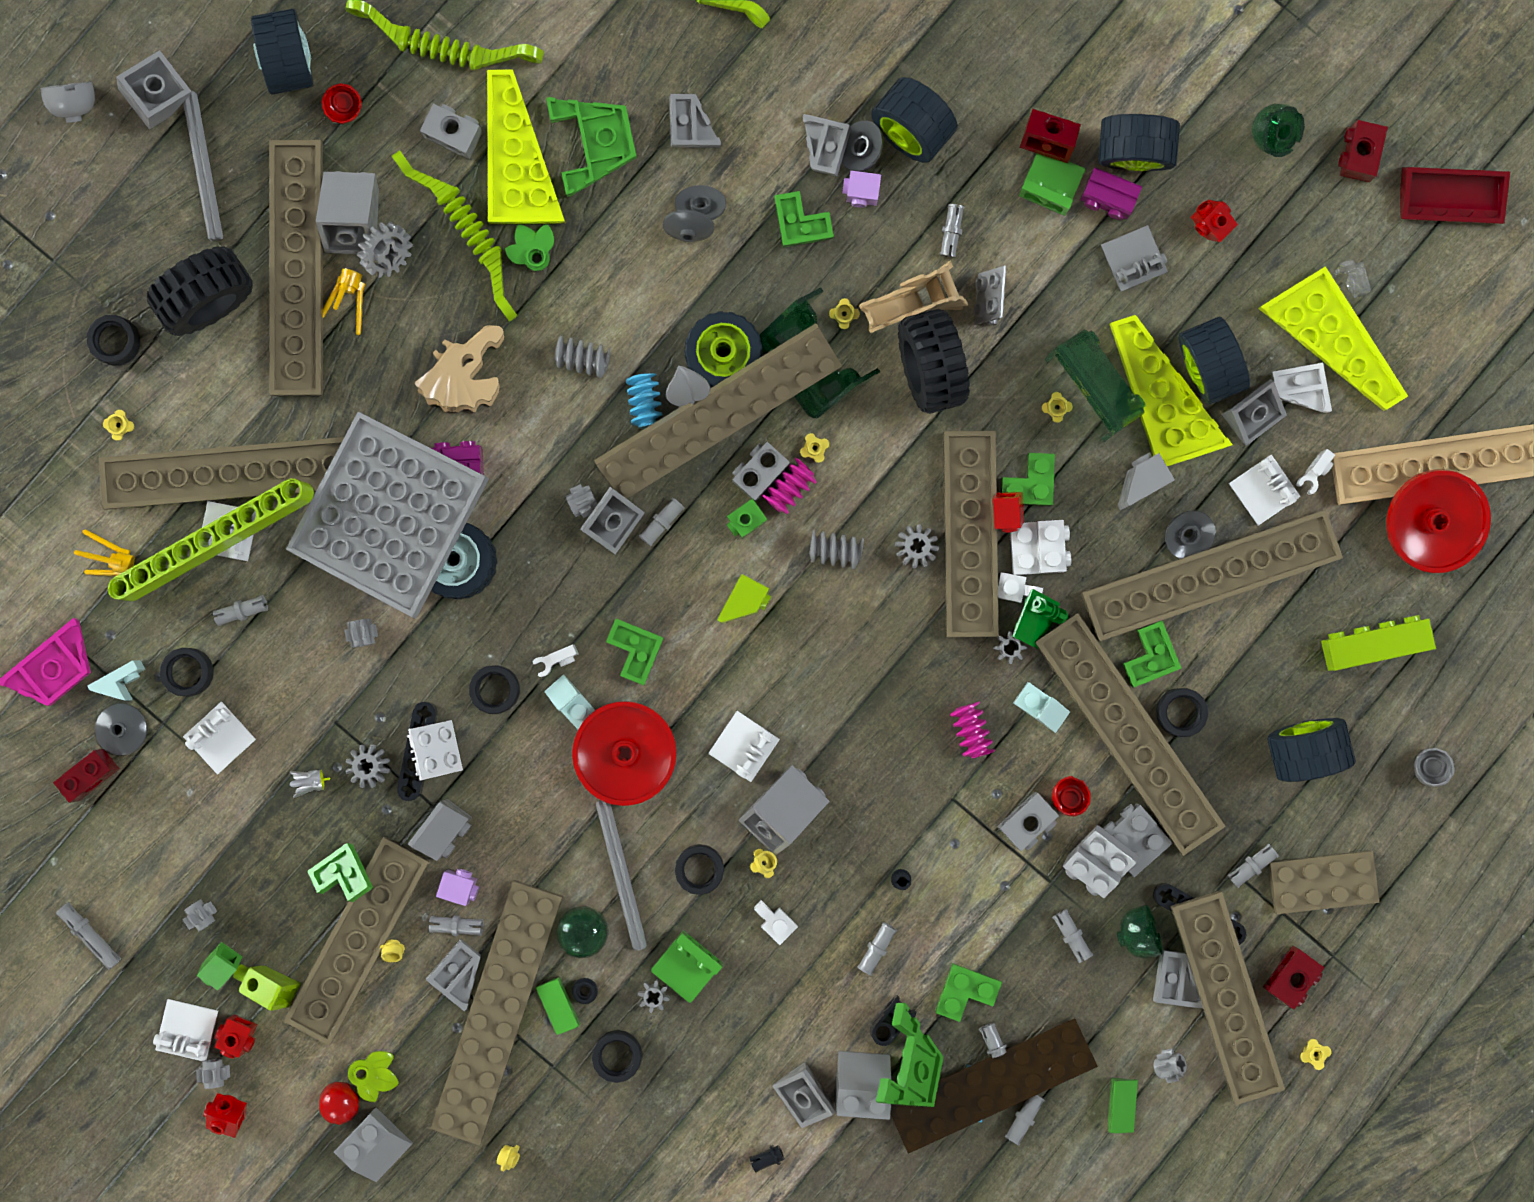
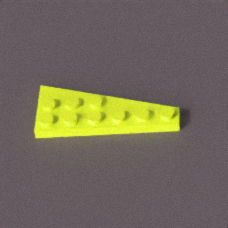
M487 70L488 223L566 224L514 71Z
M1326 266L1258 308L1383 411L1408 397Z
M1133 315L1110 323L1153 456L1160 453L1168 467L1232 446L1231 441L1224 436L1218 428L1219 425L1209 416L1203 408L1201 401L1180 373H1177L1165 353H1162L1138 317Z

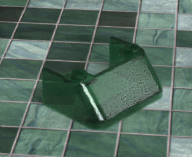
M821 287L795 300L760 333L759 336L764 354L777 348L815 323L817 324V315L810 304L824 292ZM846 368L840 373L836 370L794 397L808 416L819 418L859 391L878 375L880 370L876 368L862 377L852 368Z
M1083 329L1054 348L1045 358V361L1049 363L1055 358L1058 359L1109 430V433L1101 438L1105 442L1145 413L1143 408L1146 405L1138 394H1133L1098 345L1100 341L1097 335L1092 330L1088 332Z

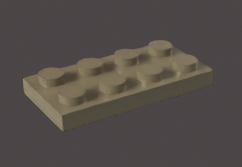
M1371 850L1272 861L1268 864L1275 914L1380 903L1374 854Z

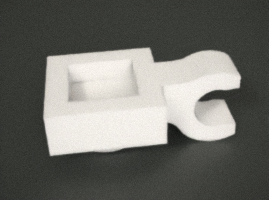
M1328 449L1321 451L1305 471V475L1298 479L1296 486L1300 487L1305 481H1308L1311 484V488L1307 494L1315 493L1318 489L1317 477L1321 474L1325 476L1333 466L1331 460L1335 454Z
M1001 572L998 583V599L1021 603L1022 597H1028L1031 588L1040 593L1043 592V588L1025 585L1026 577Z
M572 644L548 656L534 659L533 664H538L539 662L545 664V670L538 673L539 677H544L551 672L554 664L559 663L561 667L575 661L574 656L579 653L576 646Z
M762 900L754 906V910L766 920L761 927L779 945L798 927L780 907L773 912Z

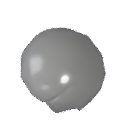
M1438 748L1423 750L1418 754L1413 765L1417 779L1429 787H1440L1447 784L1455 772L1453 759L1446 751Z

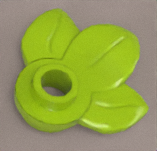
M375 1051L365 1060H356L349 1066L348 1078L352 1084L357 1086L358 1095L363 1100L376 1102L379 1091H390L398 1086L399 1082L391 1070L387 1069L394 1057L392 1053ZM363 1069L366 1071L365 1076L357 1077V1071Z

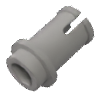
M994 1022L979 1028L989 1049L987 1054H991L992 1058H996L1006 1053L1005 1047L1007 1045L1002 1043Z

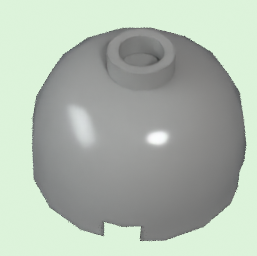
M92 82L40 88L46 109L55 117L65 118L66 123L82 121L81 115L89 113L94 107L95 90Z

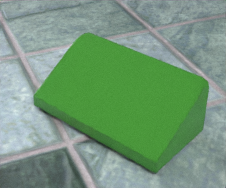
M560 976L536 987L556 1035L580 1026L581 1023Z
M1111 1077L1107 1128L1110 1133L1134 1132L1137 1079Z

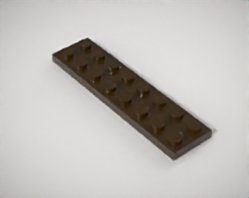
M1074 1018L1007 1049L1006 1053L999 1057L992 1058L991 1056L939 1080L934 1107L891 1104L890 1114L909 1154L1098 1066Z

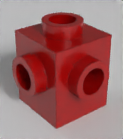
M1208 199L1202 202L1197 207L1196 212L1190 217L1196 224L1194 226L1195 230L1207 240L1219 243L1238 225L1230 214V207L1223 201Z
M233 1014L227 1018L225 1025L221 1024L215 1035V1038L218 1039L215 1048L221 1050L220 1053L233 1059L235 1057L239 1058L245 1052L249 1053L256 1040L252 1036L258 1024Z
M217 1093L213 1102L209 1101L203 1113V1117H206L205 1128L214 1134H224L235 1138L246 1117L247 1103L238 1100L232 1095Z

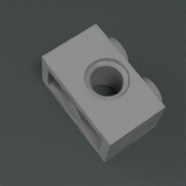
M433 104L420 129L421 134L425 139L470 160L483 133L478 125L479 122L468 115H465L464 118L456 115V111L445 104H442L441 107ZM458 125L459 128L456 133H447L449 126Z
M1034 792L997 827L1018 850L1022 851L1025 848L1028 851L1038 842L1036 837L1043 831L1045 833L1049 832L1057 824L1055 820L1059 815L1039 793ZM1028 816H1033L1036 819V825L1031 830H1026L1023 826V822Z

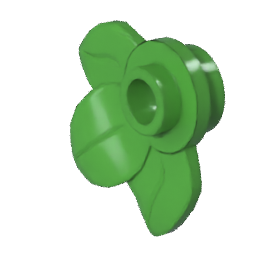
M545 224L535 233L529 227L518 225L515 232L516 244L505 248L508 258L515 264H526L533 271L544 270L550 262L549 251L554 246V236L551 228ZM535 255L542 256V260L539 263L533 262Z

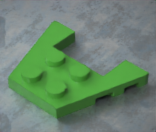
M552 97L546 98L551 123L578 118L587 167L561 172L567 197L576 194L637 158L626 106L596 102L584 103L570 99L566 101Z
M896 1003L892 1026L907 1036L906 1044L902 1051L901 1069L897 1075V1083L889 1078L880 1079L876 1102L934 1107L943 1055L929 1035L922 1033L918 1019L910 1016L908 1005L906 1003Z

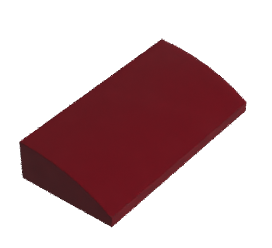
M1402 167L1400 183L1401 219L1505 224L1510 172Z

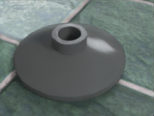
M859 121L851 125L852 129L842 159V164L851 171L860 172L869 169L876 163L882 153L884 144L883 134L880 128L870 121Z
M704 185L685 188L675 198L676 211L694 210L707 215L712 220L720 217L726 208L724 195L719 190Z
M678 210L669 213L664 218L663 229L674 239L685 242H697L705 240L713 234L714 223L710 217L701 212Z
M1183 512L1176 516L1168 525L1165 533L1166 546L1174 556L1180 559L1209 550L1216 535L1215 525L1211 518L1203 512ZM1191 529L1187 535H1184L1186 530Z
M115 704L106 708L99 715L95 725V735L100 746L107 752L114 755H128L138 750L144 743L147 736V723L145 717L137 708L128 704ZM117 725H120L122 728V732L119 735L114 731Z

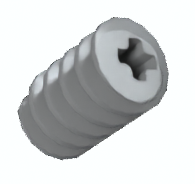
M562 335L559 336L555 351V360L558 368H563L566 363L567 370L572 371L576 366L577 372L582 373L586 368L587 375H592L596 370V375L599 378H602L605 374L611 356V347L604 353L603 345L600 344L597 350L594 351L592 342L589 343L587 348H583V340H580L577 346H574L573 338L571 337L564 344Z
M813 530L809 551L811 562L814 563L817 557L820 556L821 564H825L827 559L830 558L831 565L835 566L839 559L842 568H845L848 561H850L852 569L855 570L861 561L864 538L857 545L854 536L847 543L845 535H841L840 539L836 541L835 533H831L830 537L826 539L825 532L821 531L818 538H816L815 530Z

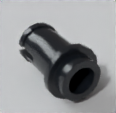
M898 869L891 875V883L896 889L906 890L911 885V875L905 869ZM900 877H906L903 884L897 883Z
M770 1145V1149L749 1157L750 1162H753L751 1165L755 1173L774 1164L780 1165L781 1161L785 1160L779 1145L775 1147Z

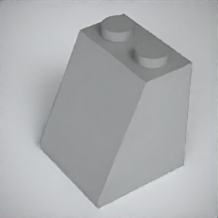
M340 171L323 173L316 225L325 253L357 254L363 250L358 246L359 243H364L366 240L363 235H370L371 227L377 230L379 187L375 173H348Z
M792 765L738 821L776 856L800 835L830 801L819 787L813 786L807 780V776L802 770Z
M838 1051L835 1091L837 1116L890 1120L891 1104L876 1102L880 1079H891L890 1054Z

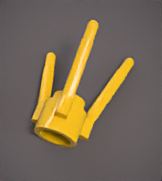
M342 269L341 276H338L336 285L323 307V318L335 297L336 301L333 309L337 310L344 293L354 294L357 291L356 334L360 335L365 283L361 282L362 274L350 269Z
M86 529L82 531L84 535L117 552V554L112 553L109 558L75 550V555L108 563V568L112 569L85 570L84 573L86 575L117 576L134 566L135 557L130 555V550L123 549Z

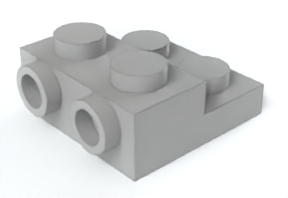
M1130 804L1121 811L1120 815L1122 817L1115 823L1113 821L1109 822L1102 829L1139 856L1137 863L1128 871L1132 877H1135L1165 851L1172 842L1141 805L1135 804L1133 806Z
M1097 825L1069 853L1063 867L1071 879H1079L1086 884L1089 893L1095 896L1099 894L1105 898L1120 883L1121 878L1137 863L1139 856Z

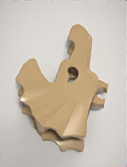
M951 260L928 275L921 274L901 283L900 286L903 288L880 298H874L861 303L859 307L867 316L869 332L872 333L902 321L905 317L934 309L962 310L963 306H968L966 299L963 296H959L949 271L953 267ZM940 277H941V280H942L943 285H944V287H945V290H946V293H947V295H948V298L946 297V294H945V292H944L943 286H942L941 281H940V279H939ZM924 288H927L932 301L931 304L923 306L918 293Z
M487 325L483 327L465 344H453L447 340L442 342V345L446 346L447 350L444 353H439L435 350L433 355L438 362L424 376L415 381L419 394L425 397L428 406L438 405L443 409L444 413L448 411L459 413L462 410H470L476 413L478 406L482 404L493 405L499 394L498 378L493 377L482 380H473V378L483 366L482 357L489 347L498 349L504 341V332L500 326ZM467 359L473 360L463 367V364Z

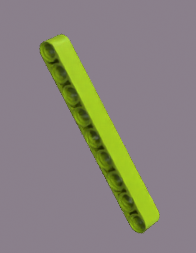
M292 478L285 480L117 575L108 584L109 595L114 599L131 602L140 599L307 505L313 499V487L301 480ZM299 487L300 492L298 496L295 497V490ZM277 499V500H278V505H277V507L274 509V508H273V503H274V501ZM256 512V518L252 522V514ZM234 524V530L230 533V527ZM212 536V543L209 546L208 542L210 537ZM191 549V554L187 557V552ZM169 560V567L166 570V563ZM148 573V578L145 582V575Z

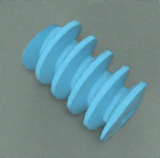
M638 374L626 379V384L633 386L627 390V393L635 396L630 398L628 402L629 405L636 406L630 410V415L637 416L631 420V425L638 426L637 429L649 427L657 422L656 418L663 415L662 412L655 411V408L660 406L661 402L653 400V398L660 395V392L652 390L653 387L659 385V382L651 380V377L657 374Z

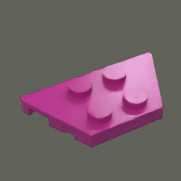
M77 618L71 619L0 678V685L15 690L23 696L31 697L46 706H52L91 673L79 620Z

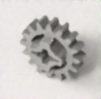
M382 222L379 223V229L377 230L371 227V234L363 235L366 239L365 242L358 244L363 249L357 253V256L361 258L359 263L371 275L375 274L379 278L382 277L383 273L390 277L392 270H395L397 273L400 272L398 266L400 264L406 266L407 263L404 259L411 256V253L407 250L413 247V244L408 241L411 238L410 235L400 225H394L392 222H389L387 226Z

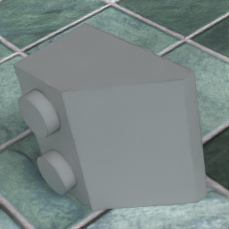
M160 50L116 76L118 90L149 130L171 117L192 93Z
M1149 452L1132 462L1133 468L1127 471L1118 507L1120 510L1175 480L1160 453L1152 457Z
M449 799L440 801L408 845L436 861L442 857L447 859L456 847L453 844L458 836L463 838L472 825L468 822L472 817Z
M375 1108L341 1143L334 1153L352 1171L377 1182L413 1142L382 1112Z

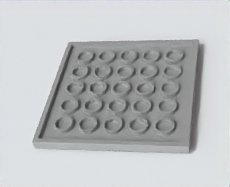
M357 412L286 550L416 619L489 478Z

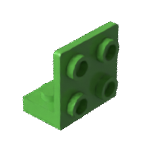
M1036 154L1018 196L1065 216L1071 207L1085 168L1072 162L1065 163Z
M683 930L652 967L651 971L687 1002L691 1003L713 975H717L721 970L723 962Z

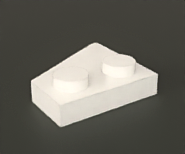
M1323 363L1270 373V377L1274 381L1282 401L1323 413L1332 411Z

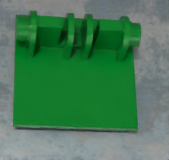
M1031 588L1025 600L1020 618L1015 625L1012 637L1038 649L1035 642L1050 631L1053 622L1062 624L1067 621L1068 613L1066 610L1059 608V602Z

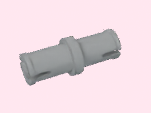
M948 204L946 224L942 227V233H944L940 252L942 257L947 255V258H956L958 238L962 235L960 227L965 208L962 205L957 207V204Z
M672 497L663 510L652 517L654 520L639 537L651 547L665 530L668 531L671 528L670 524L685 509L684 506Z
M260 595L244 602L238 600L234 602V605L214 610L213 616H217L214 618V621L218 626H222L238 619L244 621L247 620L248 616L268 611V605L264 606V604H267L266 598Z
M1268 843L1266 847L1250 858L1248 856L1245 859V863L1227 876L1239 888L1255 874L1257 876L1261 874V870L1278 858L1279 855Z
M1065 909L1054 915L1052 918L1064 935L1062 939L1065 943L1069 944L1078 963L1083 962V959L1085 961L1093 956V953L1081 936L1083 934L1082 930L1077 929L1068 910Z
M454 915L453 918L431 916L429 920L433 924H440L429 925L430 933H452V936H459V934L482 936L483 929L473 928V926L484 927L483 919H465L459 915Z
M882 922V926L874 940L869 941L867 945L868 950L857 968L868 975H872L881 957L887 954L886 948L897 932V929Z
M1038 1095L1027 1099L1020 1112L1017 1111L1015 1113L1017 1117L1005 1137L1019 1146L1029 1126L1034 1125L1035 1121L1033 1119L1045 1100Z

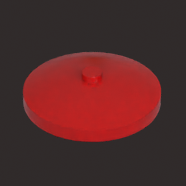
M1444 469L1425 471L1405 482L1394 495L1386 518L1388 539L1395 553L1408 565L1429 573L1450 572L1470 562L1484 546L1491 525L1490 506L1480 486L1466 475Z
M622 701L602 706L584 720L574 739L572 758L577 777L593 796L609 804L629 806L649 800L665 787L675 768L677 748L672 730L656 711L643 704Z

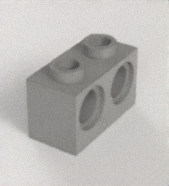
M768 442L764 446L759 443L750 453V456L753 458L746 465L742 462L732 473L735 476L732 479L733 483L748 497L753 498L755 502L790 464ZM764 455H772L775 458L776 462L772 467L766 468L761 464L760 461ZM749 473L755 474L758 477L757 484L752 487L746 486L743 482L745 475Z

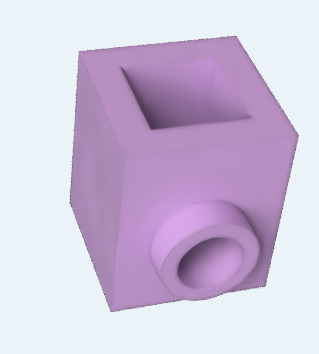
M850 171V177L844 178L842 193L847 194L846 202H851L852 206L865 208L867 205L877 206L881 175Z
M448 869L443 873L436 897L467 906L470 900L475 901L479 890V886H476L477 878L471 877L472 872L457 869L455 872Z

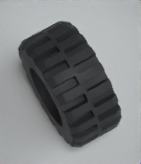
M216 246L212 249L207 248L200 253L192 254L189 258L179 261L174 267L166 270L149 287L147 303L167 333L174 336L189 335L194 333V331H200L206 326L216 323L219 319L226 317L231 311L237 309L248 298L247 296L251 294L253 280L233 250L224 246Z
M934 309L903 318L898 325V344L905 377L918 408L922 412L931 414L963 405L968 400L970 394L969 372L962 348L963 345L952 318L949 317L946 311L941 309Z

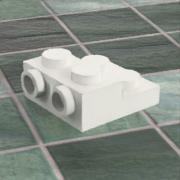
M1064 520L1023 523L1022 527L1018 528V531L1010 532L1013 575L1063 573L1067 571V567L1071 566L1070 551H1065V541H1069L1070 532L1069 526L1064 525Z

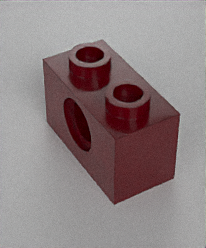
M1032 108L1019 148L1068 163L1075 148L1081 124Z
M1357 120L1351 127L1347 128L1344 136V142L1347 143L1345 152L1341 153L1338 167H1341L1340 176L1365 182H1371L1377 177L1388 129L1387 126ZM1357 146H1361L1365 149V156H1362L1357 152Z
M93 750L53 783L68 803L78 802L120 768L106 750Z
M1292 946L1266 981L1263 988L1294 1010L1305 1002L1308 996L1306 993L1312 985L1315 986L1323 976L1322 971L1325 967L1299 948ZM1299 973V983L1291 985V976Z

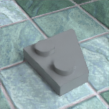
M670 94L671 147L720 148L721 141L719 137H716L710 125L711 122L707 114L703 112L702 105L696 94Z
M804 114L803 122L806 127V141L810 151L811 169L837 177L852 127L849 124Z
M460 939L427 976L426 981L465 1011L468 1007V1001L480 961V954Z
M1160 949L1153 997L1154 1002L1203 1009L1186 953Z

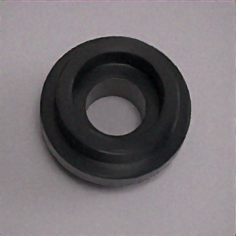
M580 978L574 983L572 995L578 1003L589 1004L597 997L598 987L592 979ZM587 986L590 989V993L583 995L580 991L581 987Z

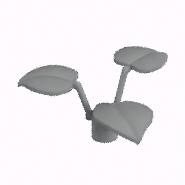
M678 366L673 379L666 389V397L670 403L679 408L705 399L710 392V386L707 380L700 374L683 366Z

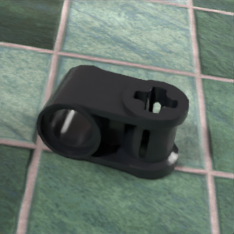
M895 995L888 1002L882 1013L870 1027L871 1037L880 1046L891 1044L900 1033L899 1030L892 1026L896 1003H902L898 995ZM909 1009L908 1011L912 1018L915 1017L917 1012L914 1009ZM881 1026H886L889 1028L888 1036L883 1039L877 1038L876 1030Z

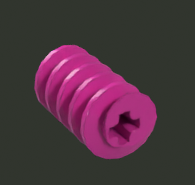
M795 458L798 466L793 464L788 466L791 474L784 471L781 473L784 482L776 479L774 483L777 489L772 487L767 489L770 497L761 495L779 513H789L786 507L787 504L796 506L793 497L803 498L800 489L809 491L808 481L814 484L817 483L814 473L798 458Z
M980 701L956 708L950 714V717L959 718L953 726L962 727V730L956 736L965 737V740L959 744L960 747H968V750L962 754L963 757L976 758L995 752V749L987 748L993 743L992 739H984L990 733L989 730L980 728L987 723L986 720L977 718L984 712L982 709L974 708Z

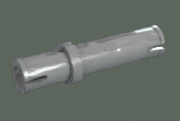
M70 902L56 912V915L71 929L70 933L81 939L108 970L122 960L89 924L90 921L87 918L84 919Z

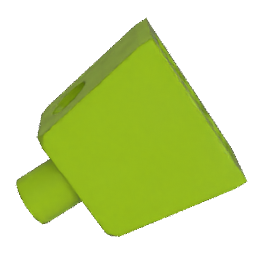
M240 964L233 974L234 979L242 982L239 992L270 1011L290 1007L301 985L300 982L264 965L248 968Z

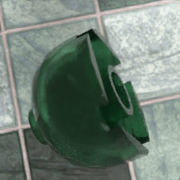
M1271 104L1264 107L1256 115L1251 128L1252 138L1256 146L1273 157L1286 156L1294 150L1291 149L1296 142L1300 143L1305 129L1304 117L1298 112L1297 108L1291 105Z
M1148 905L1138 906L1129 910L1120 922L1121 931L1117 932L1120 946H1126L1129 953L1143 959L1163 954L1161 936L1156 931L1154 924L1157 923Z
M578 906L567 911L559 920L557 927V940L562 950L569 956L579 959L590 958L598 954L605 946L609 935L608 923L603 914L588 906Z

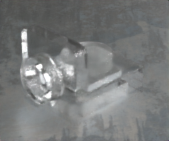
M1349 260L1338 264L1339 268L1332 272L1333 277L1348 274L1347 287L1350 293L1353 292L1354 299L1363 297L1371 292L1364 262L1355 264L1354 260Z

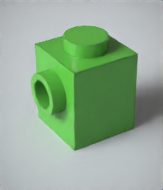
M752 498L727 516L730 522L726 525L734 537L740 535L743 539L765 524L767 518Z
M221 942L202 963L197 976L206 985L219 990L237 970L242 956Z

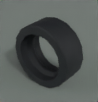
M104 315L90 325L87 332V346L90 353L98 360L110 365H123L130 362L137 355L140 348V335L137 328L125 318L117 315ZM111 325L122 327L128 335L126 348L117 355L106 354L99 345L101 333Z
M179 648L165 656L160 666V677L162 684L169 692L177 696H194L201 694L209 687L213 679L214 669L211 660L204 652L195 648ZM183 657L194 658L202 669L199 682L191 687L178 685L172 676V668L175 662Z
M500 665L486 666L479 669L469 684V696L473 704L480 711L488 714H500L511 709L517 702L520 694V686L516 675L508 668ZM492 674L503 676L507 680L510 689L508 698L498 705L486 703L482 699L479 690L482 680Z
M1188 688L1172 689L1166 692L1158 702L1156 708L1157 720L1161 728L1168 734L1177 737H1191L1199 733L1206 725L1208 706L1204 698L1194 690ZM1179 697L1190 699L1197 708L1196 720L1186 728L1174 726L1167 717L1169 704Z
M701 844L690 846L681 853L676 861L675 875L677 882L682 889L690 894H708L716 889L723 879V860L719 853L710 846ZM697 854L709 857L715 867L713 878L708 883L702 885L690 882L685 876L684 871L687 860Z
M621 1030L610 1031L600 1037L592 1054L593 1067L598 1075L606 1081L614 1083L624 1082L633 1077L639 1069L642 1059L641 1045L637 1039L630 1033ZM614 1041L627 1044L633 1056L629 1067L619 1072L608 1069L602 1060L603 1049L610 1042Z

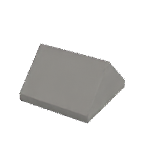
M1270 379L1224 412L1222 416L1243 444L1247 446L1287 416L1275 383Z
M609 487L580 530L616 555L645 512Z
M806 1062L772 1085L801 1128L836 1113L835 1104Z

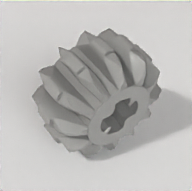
M920 524L916 526V533L913 532L911 526H907L906 531L909 537L900 532L898 536L904 542H895L896 547L903 548V550L896 553V556L901 557L904 554L907 556L902 562L904 565L912 559V568H917L918 560H920L923 567H926L927 561L925 557L931 561L935 560V556L929 551L935 552L939 550L938 546L930 544L938 539L937 536L928 539L927 536L930 534L931 529L927 528L922 534V526ZM913 540H917V543L922 542L921 553H916L917 550L914 552L911 550L910 547L913 545Z
M365 744L360 745V753L355 749L350 752L355 759H346V763L352 765V768L346 770V774L354 773L355 775L351 778V782L355 783L360 779L359 785L361 788H364L367 782L371 788L376 787V780L381 783L385 781L381 773L390 772L389 768L383 767V764L389 763L390 759H381L385 753L383 749H380L375 754L376 745L371 744L368 750ZM365 759L368 763L372 762L373 768L369 770L363 769V764H366Z

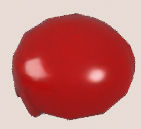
M343 83L330 86L321 100L324 114L332 122L340 124L349 123L356 119L362 107L358 91L351 85Z
M1068 776L1056 783L1052 789L1051 800L1053 806L1061 814L1076 817L1084 813L1089 807L1091 793L1085 781Z
M333 1082L323 1089L319 1098V1111L327 1122L342 1125L351 1121L357 1114L359 1109L358 1095L351 1089L348 1083Z

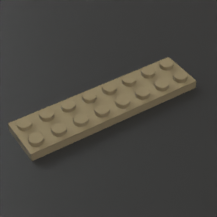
M944 431L946 637H999L997 529H995L993 498L997 493L996 431Z
M383 837L365 870L373 889L354 902L348 901L284 1022L328 1046L332 1044L381 953L382 948L380 946L384 945L389 939L430 860L387 837Z
M1216 891L1172 905V913L1233 1103L1236 1106L1285 1090L1222 891Z

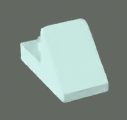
M132 660L88 685L90 691L117 699L132 700L123 682L128 684L137 680L140 677L139 673L146 669L140 660Z
M564 674L544 691L558 711H561L577 729L595 711L594 707Z
M1027 682L1013 702V704L1054 733L1057 732L1070 713L1056 699L1049 697L1029 682Z

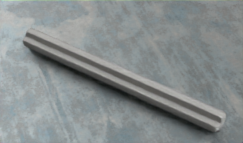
M192 91L191 95L183 102L208 239L210 241H219L223 239L198 96Z
M600 800L596 802V807L634 951L642 950L647 947L612 807L611 804Z

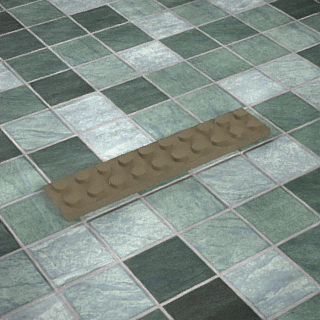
M269 140L270 396H323V245L316 225L323 179V142L321 140Z
M815 323L710 388V392L705 399L695 401L694 404L689 403L679 407L595 459L596 466L614 490L627 499L842 367V364Z
M344 437L99 458L102 507L105 510L252 498L261 495L290 478L309 483L313 487L314 492H316ZM299 487L295 490V494H299Z
M1323 510L1081 594L1098 642L1340 560L1343 556L1327 511Z
M1078 613L1035 642L1042 655L1182 856L1226 827Z
M516 880L513 881L431 1130L480 1146L563 896Z

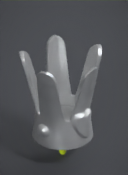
M312 770L309 772L290 771L291 774H294L293 778L296 779L290 782V786L300 787L296 789V794L293 798L313 790H324V781L330 780V778H324L322 770Z

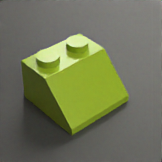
M741 574L717 621L724 624L757 614L759 609L765 610L771 599V596L768 595L769 588Z

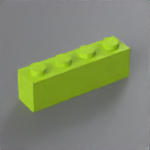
M1420 615L1404 618L1405 623L1395 625V621L1392 620L1378 623V629L1370 630L1369 626L1354 628V634L1345 635L1344 631L1328 634L1329 639L1321 641L1328 671H1336L1436 649L1430 619H1420Z

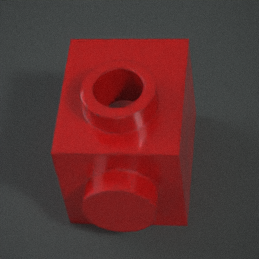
M996 493L993 498L995 529H1002V532L1018 531V528H1021L1024 523L1023 493Z

